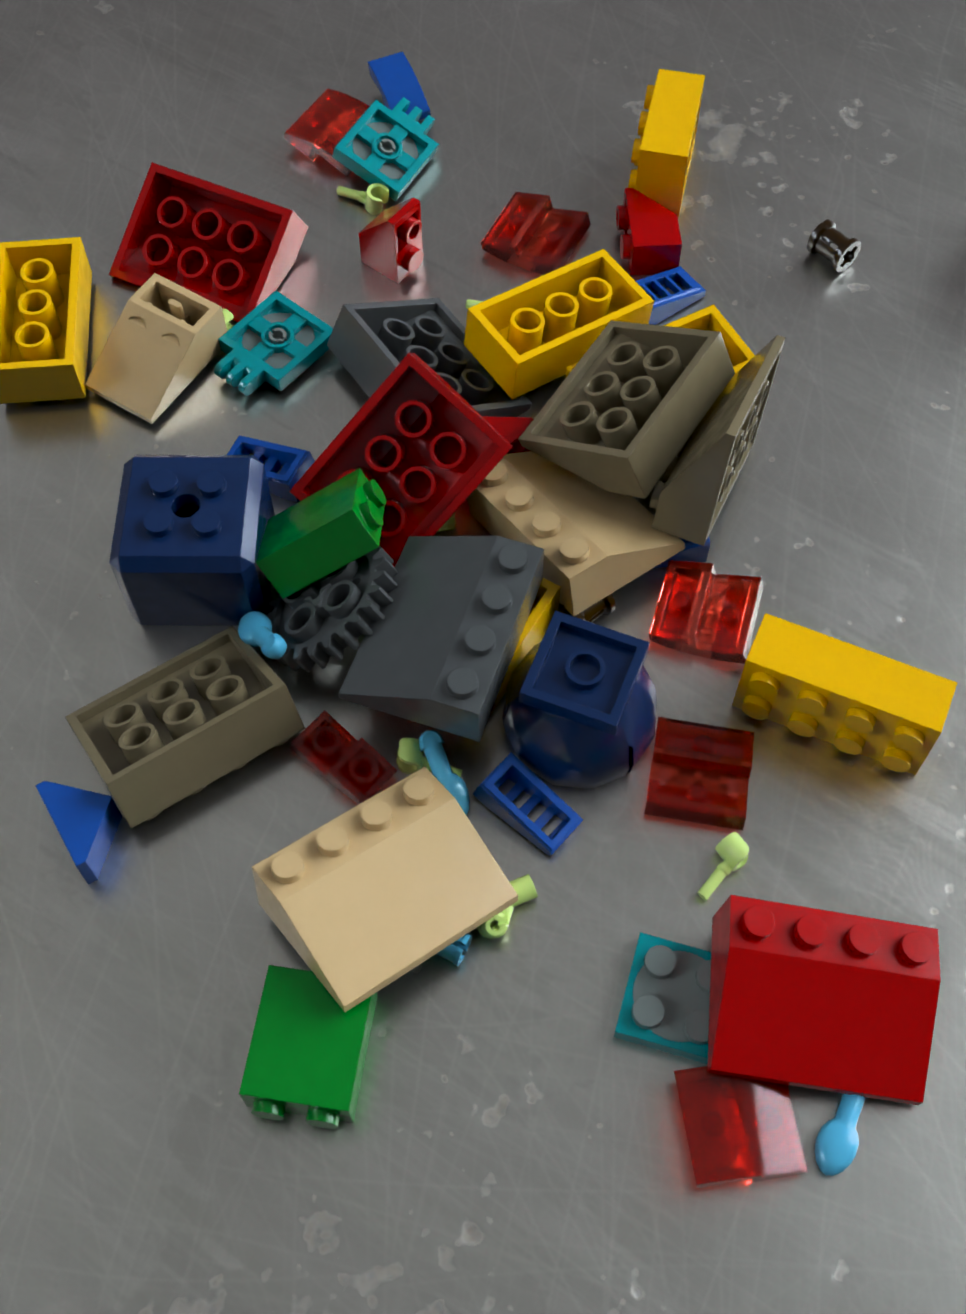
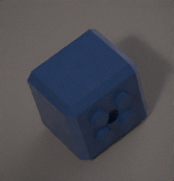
M136 455L124 464L109 563L130 614L140 625L239 626L241 618L248 612L258 611L265 615L268 614L269 606L267 604L270 598L271 582L256 564V559L267 521L275 516L264 464L254 455ZM186 511L188 515L193 516L183 518L177 516V512Z

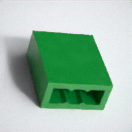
M359 468L268 519L256 564L283 599L379 547L386 504L383 490L375 480L369 481Z
M269 965L239 1092L246 1106L252 1107L251 1113L255 1116L271 1120H283L285 1113L306 1116V1123L328 1129L338 1128L339 1121L353 1123L378 997L377 992L345 1013L312 971Z

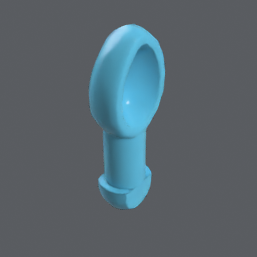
M252 611L241 618L238 634L243 642L251 645V647L260 646L262 653L271 659H280L285 654L287 644L281 635L272 632V621L267 615L258 611Z
M426 730L419 737L420 751H424L432 774L455 797L467 816L470 797L464 780L452 772L442 745L445 742L440 733L435 730Z
M843 1094L835 1117L828 1120L820 1128L815 1139L814 1152L816 1163L823 1174L834 1176L843 1172L856 1157L859 1146L856 1124L865 1099L868 1097Z

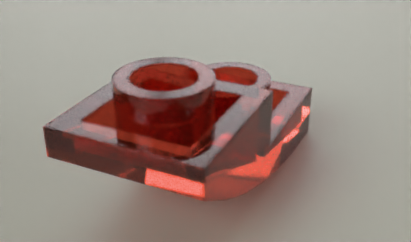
M325 710L291 742L290 749L324 779L358 804L373 797L397 772V769L362 737L356 740Z

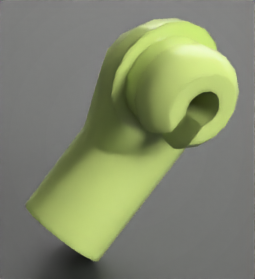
M529 874L509 881L518 894V901L478 926L477 930L482 936L489 939L503 936L508 929L514 907L538 898L534 883Z

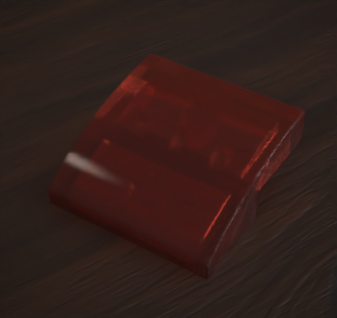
M327 89L284 133L283 138L313 162L320 155L348 177L352 171L332 157L335 146L370 106L345 93Z
M515 192L482 240L481 246L486 252L507 263L545 275L565 266L591 223L588 212L553 208L550 195Z
M669 560L649 633L650 641L700 657L745 664L764 588L762 578L716 574L714 563Z
M658 717L644 814L743 831L747 812L748 782L752 770L754 732Z
M707 1066L674 1071L697 1188L750 1179L752 1182L806 1174L808 1172L788 1085L708 1073Z

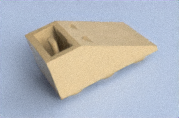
M154 273L127 301L85 383L86 389L153 424L221 350L218 339L227 332L222 307Z

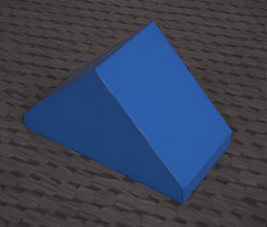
M48 781L35 785L77 869L88 885L95 882L99 878L122 819V814L114 799L109 795Z

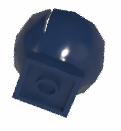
M555 610L542 642L534 645L513 670L506 688L502 714L503 726L518 759L531 771L552 785L594 789L625 777L627 772L630 773L655 737L656 689L643 665L648 654L650 642Z

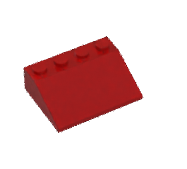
M152 162L109 275L118 280L141 287L156 273L220 305L222 309L229 310L234 316L231 321L238 323L278 289L296 261L308 226L293 210Z
M409 352L289 492L299 501H302L360 468L369 481L373 479L379 484L386 497L379 546L394 560L392 565L395 567L408 537L434 536L513 446L415 353Z
M730 895L712 917L707 1072L842 1094L861 1095L868 1098L906 1104H922L941 982L938 929Z

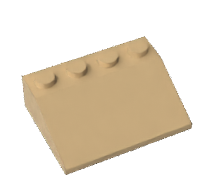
M532 451L506 454L467 498L470 514L492 536H501L544 549L543 578L561 586L559 602L573 616H576L685 549V543L679 537L652 528L654 515L632 496L608 492Z
M426 767L419 769L252 866L260 906L345 1013L518 901V894L455 797Z

